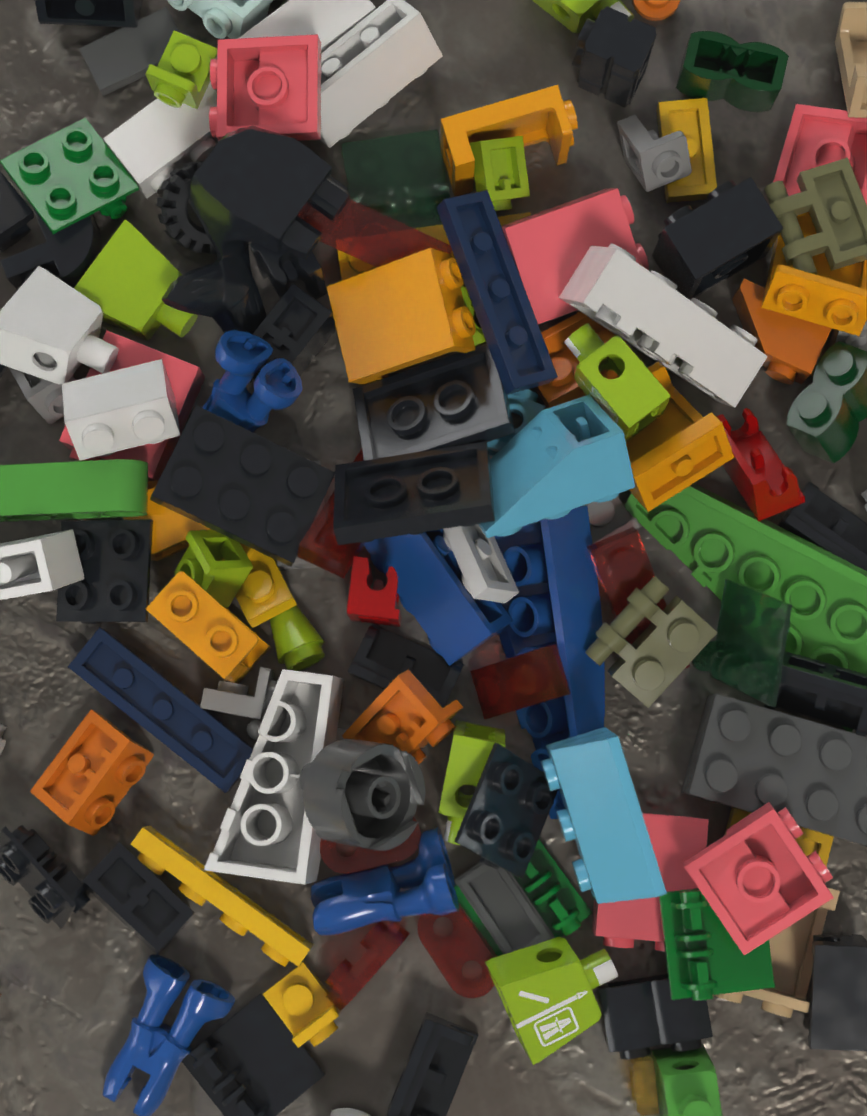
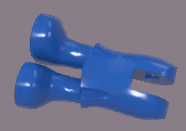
M238 330L227 331L221 336L215 349L216 361L226 371L221 379H217L213 383L211 394L202 408L255 433L259 427L267 423L269 412L272 409H286L296 401L302 392V381L296 368L284 358L274 359L264 366L273 351L268 342L248 332ZM260 370L254 381V392L251 395L246 386Z
M437 827L423 832L419 839L418 856L403 865L389 867L388 863H385L377 868L337 875L315 883L310 890L311 901L315 907L313 911L314 930L319 935H336L376 922H401L402 917L425 914L443 916L458 912L459 902L454 887V874L440 829Z
M154 954L148 957L143 969L147 992L138 1017L132 1018L128 1038L109 1068L102 1092L104 1097L115 1103L125 1087L130 1083L131 1076L136 1067L151 1076L141 1090L133 1113L138 1116H151L159 1108L171 1086L180 1063L192 1051L190 1044L198 1031L206 1022L224 1018L235 1003L233 995L221 986L207 980L196 979L190 984L172 1027L162 1023L171 1006L184 989L190 974L180 964L166 957Z

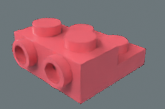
M318 34L218 40L217 58L210 61L211 85L214 90H217V107H210L209 126L213 138H217L220 141L229 132L239 128L256 126L294 138L297 141L321 140V41Z
M796 104L773 182L783 181L788 196L801 192L796 181L800 172L848 158L867 205V118L848 117L846 110Z
M770 802L726 829L727 834L683 862L685 869L743 955L751 952L834 898L825 885L826 882L833 879V876L816 851L806 856L795 839L804 833L788 809L785 807L776 812Z

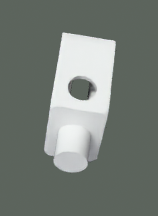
M40 266L35 269L0 310V364L56 384L67 383L81 364L102 374L109 372L117 358L119 348L99 338L104 313L101 307Z

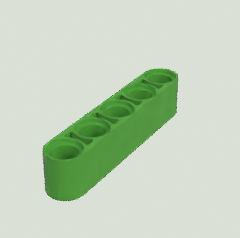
M112 459L0 465V522L118 518L147 515V462Z

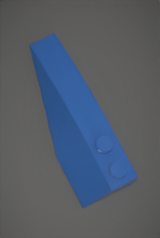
M588 505L572 509L567 515L558 519H543L525 525L518 532L509 536H494L519 591L508 602L501 603L513 619V622L495 634L500 637L507 659L500 663L506 681H514L522 706L516 709L521 729L526 728L527 732L531 734L536 749L531 754L533 766L542 772L541 761L549 759L546 745L604 727L605 661L599 666L585 653L598 638L595 632L602 626L601 601ZM559 789L549 812L550 819H558L556 811L565 809Z

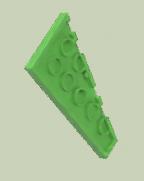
M693 483L649 512L632 493L630 494L624 506L626 510L666 550H671L692 571L691 575L703 587L707 586L725 604L724 608L776 661L782 651H787L867 674L866 570L766 519L758 522L752 512L696 483ZM842 726L847 732L852 733V728Z

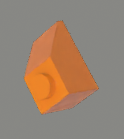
M744 278L737 288L732 301L743 329L758 339L754 347L768 356L762 365L767 368L766 374L785 384H793L794 381L802 384L811 375L832 328L761 308L765 288Z

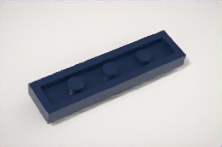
M488 190L444 199L436 208L506 395L549 384L558 376Z
M99 627L69 664L68 668L223 792L228 793L239 780L246 760L250 759L254 748L205 709L200 708L199 704L105 629Z

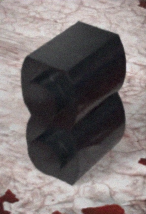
M668 973L607 982L598 987L607 1047L609 1052H619L620 1059H637L651 1055L650 1047L661 1044H670L671 1051L675 1052L695 1050L702 1047L701 1039L713 1037L707 1000L694 1001L692 998L671 1000Z

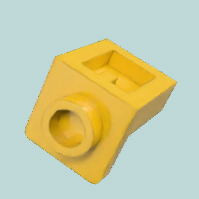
M305 960L263 993V996L293 1034L292 1041L297 1048L301 1047L308 1040L313 1047H316L339 1028L334 1020L340 1015L342 1009Z

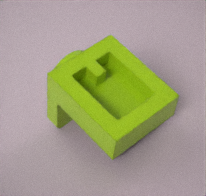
M174 30L158 65L149 64L145 73L151 89L154 91V96L172 107L180 108L182 104H186L198 109L211 81L210 61L217 58V48Z
M523 136L470 143L475 159L474 177L476 192L488 190L495 211L512 209L511 199L530 196Z

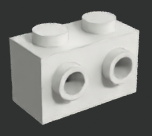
M162 359L62 384L64 422L80 461L98 456H108L118 451L146 444H156L166 439L180 436L175 396Z

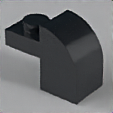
M34 209L46 242L0 260L7 279L18 290L35 269L40 266L55 276L60 275L66 284L74 288L102 251L101 234L93 214L53 234Z

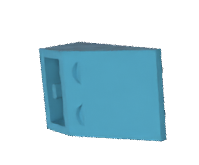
M590 394L542 410L490 459L495 521L478 523L487 539L494 536H509L518 532L525 525L543 519L564 517L572 509L592 502H607L616 498L621 492L635 488L624 432Z

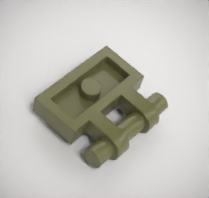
M848 158L800 172L796 180L801 191L800 193L788 196L783 181L773 182L764 188L769 206L783 226L781 236L785 246L782 248V253L787 265H793L795 269L817 275L818 272L812 257L818 254L825 253L831 271L867 260V205ZM809 212L816 234L804 237L796 216Z
M656 576L641 591L636 588L626 598L630 603L610 625L605 622L595 632L598 638L585 651L599 666L613 651L617 653L620 657L608 669L609 674L647 708L654 703L718 633L677 595L663 610L660 609L656 604L670 589ZM644 617L648 618L651 624L630 644L625 638Z

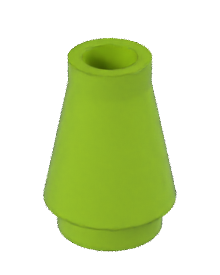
M298 605L269 619L278 662L285 664L287 670H304L325 657L322 649L325 641Z

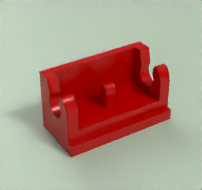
M743 409L742 417L745 420L744 424L734 431H731L732 428L723 414L716 416L723 423L734 458L725 463L723 467L758 522L805 503V495L798 487L797 477L789 467L784 466L763 433L759 431L758 420L750 409Z
M354 556L346 612L351 621L401 627L402 616L400 609H398L399 594L397 593L398 575L394 567H389L387 571L388 581L385 587L383 581L379 579L373 584L372 568H369L368 558Z

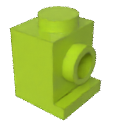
M214 530L189 531L185 537L189 547L174 571L175 575L181 571L185 572L224 608L229 607L253 568L251 561L239 542Z

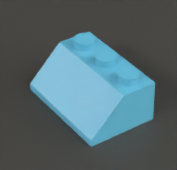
M603 727L546 745L549 759L542 760L541 765L549 790L559 789L565 809L556 811L565 841L575 839L581 859L573 861L572 865L581 892L590 890L597 904L654 898L667 894L619 737L608 728Z

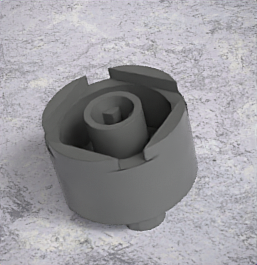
M341 739L327 745L311 763L303 767L299 778L300 786L303 790L306 816L317 835L323 840L369 850L386 851L406 841L418 823L413 821L417 805H424L426 794L421 768L415 758L407 751H401L399 748L386 743L357 739Z

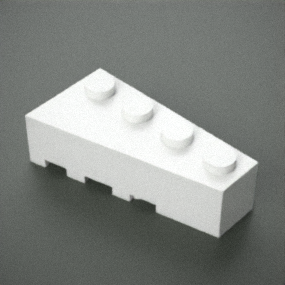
M610 243L608 247L590 246L559 298L615 335H619L624 341L656 362H661L667 369L719 403L735 408L768 357L754 347L758 339L736 325L732 324L729 329L715 319L718 313L713 308L696 298H692L690 301L676 291L678 286L655 271H648L636 262V258L623 248L613 243Z
M282 669L258 730V739L250 759L246 760L240 776L242 780L231 807L226 811L220 827L222 829L214 851L210 852L204 870L304 885L317 881L323 839L317 835L306 816L303 790L300 786L299 778L303 767L311 763L323 748L336 741L344 685L343 678L333 675Z

